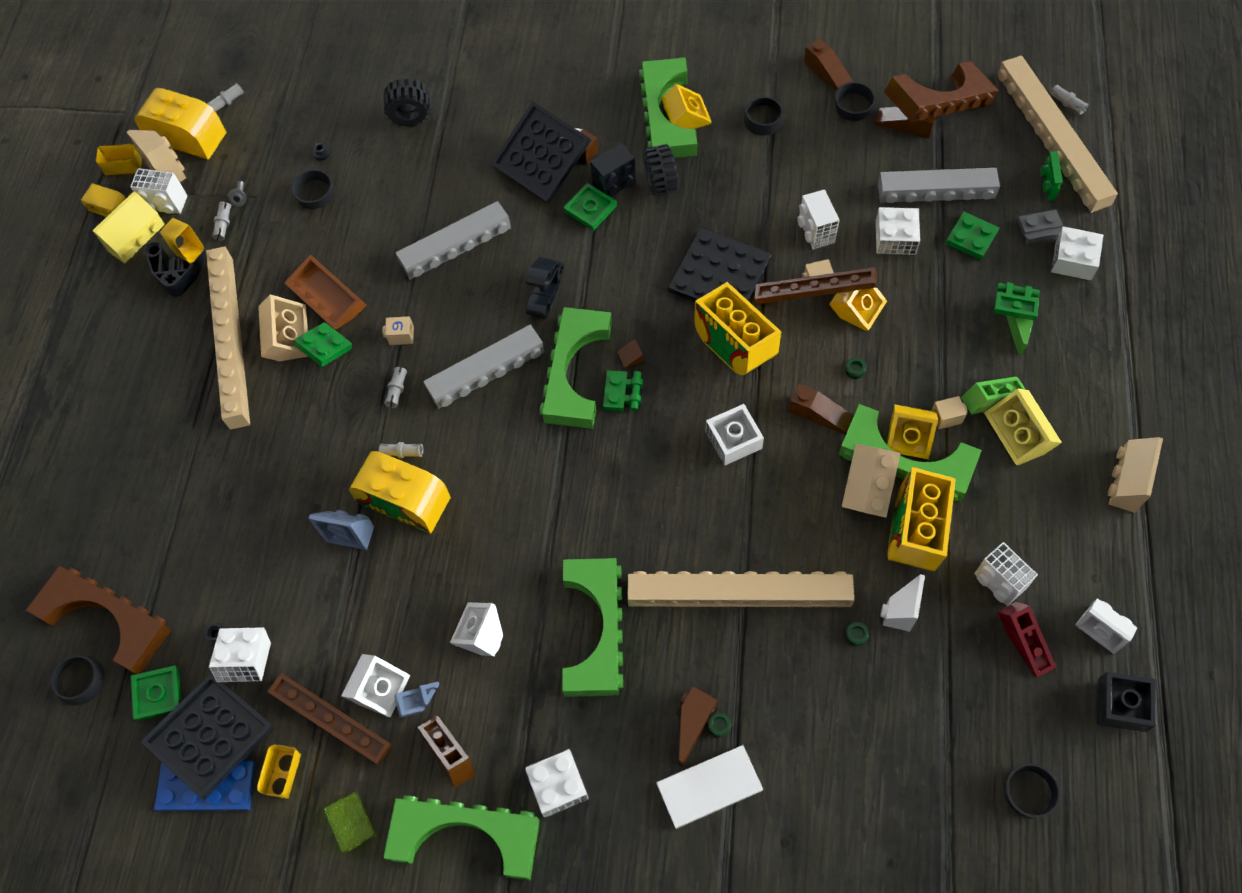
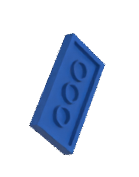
M242 761L205 800H202L167 766L161 763L154 810L250 811L256 762Z

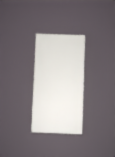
M743 745L657 782L675 829L763 791Z

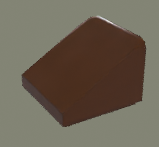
M636 339L617 351L624 369L643 362V354Z

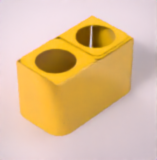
M132 144L100 146V149H97L96 162L105 176L134 174L137 172V169H141L142 158Z
M91 184L81 201L89 211L107 217L126 198L120 192Z
M172 218L160 231V234L173 252L189 263L194 262L204 250L203 244L190 225L175 218ZM178 236H182L184 239L180 248L175 243Z
M281 745L269 747L257 785L260 793L289 799L301 756L296 748ZM284 755L293 756L289 771H282L279 767V761ZM278 778H284L287 780L282 794L277 795L273 792L272 785Z

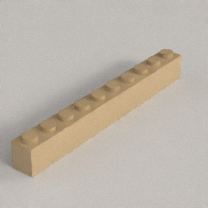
M1023 56L1003 61L998 71L999 80L1003 82L1008 93L1012 95L1017 106L1024 113L1026 120L1031 123L1035 133L1043 141L1045 148L1049 151H1058L1060 168L1064 176L1071 182L1073 189L1081 197L1083 204L1088 207L1090 212L1111 206L1118 194Z
M220 247L206 250L221 416L222 420L231 430L249 426L250 417L234 264L227 248Z
M636 571L633 574H628L629 606L852 607L854 603L853 574H847L846 572H835L833 574H824L823 572H812L811 574L790 572L788 574H779V572L772 571L766 574H757L756 572L749 571L744 574H735L734 572L726 571L722 574H713L712 572L704 571L699 574H691L687 571H681L677 574H668V572L659 571L655 574H646L643 571Z

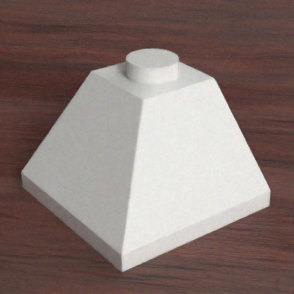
M920 574L891 596L887 604L882 605L880 617L884 618V626L910 632L918 619L925 575Z
M467 603L450 643L480 655L495 656L500 648V642L503 637L496 606L492 603Z

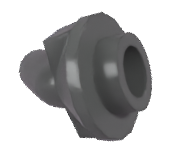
M237 181L236 189L228 192V201L233 206L240 207L246 203L247 197L243 192L244 182Z

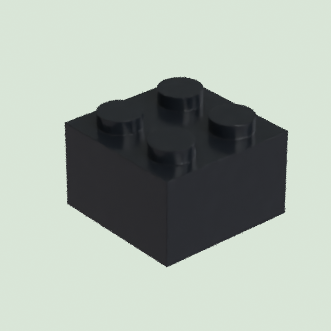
M623 143L590 161L593 186L609 197L616 195L622 189L630 187L636 182L635 157Z
M1113 672L1104 673L1098 678L1097 724L1147 732L1156 727V679Z

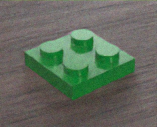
M587 183L565 205L564 213L594 231L617 207V201Z
M963 212L949 235L946 244L982 260L998 233L999 227Z
M325 322L294 339V346L321 367L352 349V343Z
M176 665L131 676L133 720L142 721L167 715L182 702L179 667Z

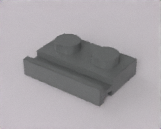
M1057 210L1019 216L1017 220L1022 235L1026 239V244L1055 239L1058 237L1063 226Z

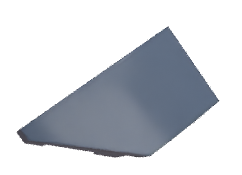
M439 682L421 685L418 689L396 693L394 698L399 717L402 718L423 712L438 688Z

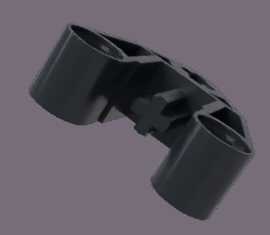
M150 242L144 249L152 275L173 297L184 294L197 280L206 258V251L204 249L192 263L182 258L176 259V257H171L169 260V256L158 242Z
M539 257L529 267L526 274V284L535 286L528 300L526 314L547 319L559 289L564 262Z

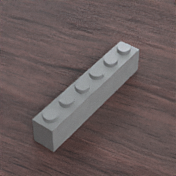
M997 168L880 172L878 180L880 203L996 198L1000 188Z
M497 201L395 253L409 279H412L432 268L438 267L448 260L454 259L459 254L469 251L483 242L489 241L499 234L505 233L511 228L509 217Z
M530 324L423 382L437 408L446 407L454 400L467 396L478 387H484L493 379L504 376L506 372L521 367L531 359L538 358L544 353L543 342Z

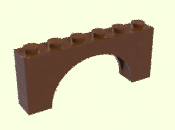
M972 61L959 63L950 77L956 87L955 91L942 92L932 90L916 83L906 74L893 76L884 92L910 122L987 106L993 102L998 89Z
M59 566L26 611L51 626H54L66 614L80 608L98 607L110 611L116 618L120 628V645L113 661L135 674L142 673L171 632V629L165 625L167 621L158 615H155L153 618L148 615L149 611L140 605L134 608L131 606L132 601L122 595L116 598L113 596L115 592L106 586L100 589L97 587L98 582L88 576L85 579L79 577L81 573L72 567L66 570Z

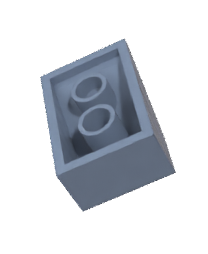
M341 510L336 512L325 511L310 514L309 520L327 543L367 550L374 529V525L369 517L362 514L353 516Z

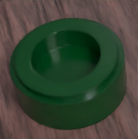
M860 358L849 359L845 367L847 376L852 379L863 377L867 368L866 363Z
M854 622L847 627L845 637L851 645L861 646L866 643L869 637V630L863 623Z
M718 712L711 715L708 720V730L713 736L724 737L730 732L731 720L726 714Z

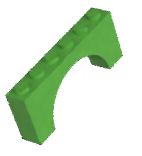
M686 58L642 62L639 76L640 81H644L641 84V93L645 95V98H642L643 109H647V112H644L645 123H649V126H646V136L651 140L648 141V148L668 144L674 158L697 156L696 130L685 129L672 124L663 116L659 108L661 98L675 84H687Z
M563 308L562 315L558 317L559 332H555L554 337L556 348L551 351L552 367H548L547 371L549 383L544 386L543 395L546 397L545 403H541L540 415H543L544 423L593 429L596 415L595 401L585 399L574 392L568 384L566 374L572 357L579 349L594 341L609 340L612 326L611 312Z
M859 404L841 445L839 455L848 461H852L855 444L893 451L883 441L877 425L879 411ZM961 442L952 455L936 462H917L900 456L895 477L904 480L911 468L915 467L956 478L953 501L961 502L966 494L982 450Z
M616 558L563 560V582L565 588L577 589L589 595L598 605L604 622L601 640L592 655L576 666L563 668L562 691L564 697L619 695V688H623V674H619V666H623V652H618V643H623L622 630H618V622H622V608H618V600H622V587L617 585V579H622L621 566H617Z
M404 796L403 799L395 800L384 859L392 862L412 864L418 848L435 832L451 826H470L486 832L495 840L503 856L504 876L523 880L531 879L540 821L537 817H534L533 812L520 811V815L510 814L511 810L505 808H497L496 812L487 811V807L482 805H473V809L464 808V804L459 802H450V805H442L440 800L427 799L426 802L417 801L418 798L413 796Z

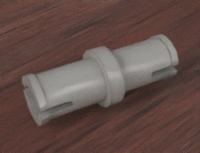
M236 83L225 92H220L218 97L207 104L216 112L226 104L230 105L232 100L244 92Z
M1056 85L1052 89L1054 92L1051 91L1050 93L1051 96L1061 101L1063 106H1069L1080 115L1085 112L1086 109L1084 107H1088V103L1077 98L1075 93H1069L1059 85Z
M219 202L217 216L214 217L215 226L212 238L216 240L218 233H220L219 241L225 239L226 227L230 223L228 218L231 205L227 203L224 209L225 202Z
M400 367L394 368L392 380L387 386L388 394L384 402L387 407H390L391 401L393 403L392 408L398 406L400 393L404 390L403 383L407 374V370L401 368V372H399Z
M398 442V444L380 443L379 452L388 456H397L398 458H404L405 456L422 457L423 445L405 444L404 442Z

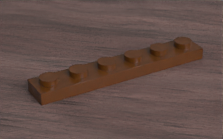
M876 268L756 284L755 301L756 304L876 288Z
M283 673L278 676L268 690L269 694L377 765L381 763L392 747L389 742Z

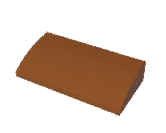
M312 255L285 282L292 291L335 330L348 323L367 306Z

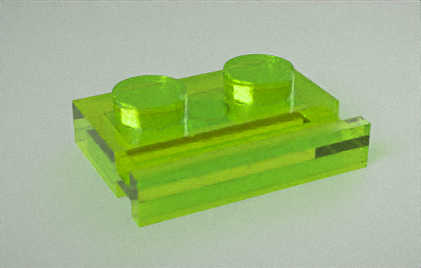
M356 792L324 808L342 853H346L366 842L369 838L376 836Z

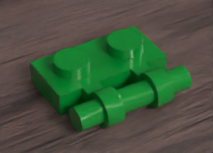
M1010 282L997 284L996 290L1002 292H997L993 313L1036 320L1039 299L1035 298L1039 297L1040 290L1032 289V286L1026 285L1025 287L1015 286Z
M607 370L603 410L624 412V406L627 404L630 405L631 411H638V405L641 403L640 388L643 385L642 373L635 371L633 378L627 379L628 374L625 371ZM626 388H632L631 395H626Z

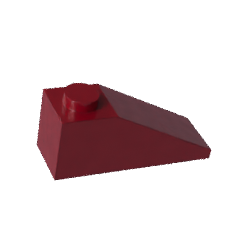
M1015 602L997 612L1007 635L1036 678L1057 668L1030 605Z

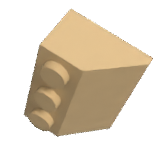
M127 131V134L150 170L172 172L179 183L186 179L182 172L185 169L179 160L176 161L178 157L172 148H168L171 145L165 136L160 137L156 131Z
M269 295L259 305L261 357L276 361L308 357L294 346V339L308 332L306 305Z
M1163 438L1128 440L1124 447L1120 446L1116 456L1119 459V463L1114 467L1112 477L1115 478L1114 484L1112 483L1108 490V496H1110L1109 505L1135 513L1151 496Z
M855 444L842 507L887 517L901 453Z

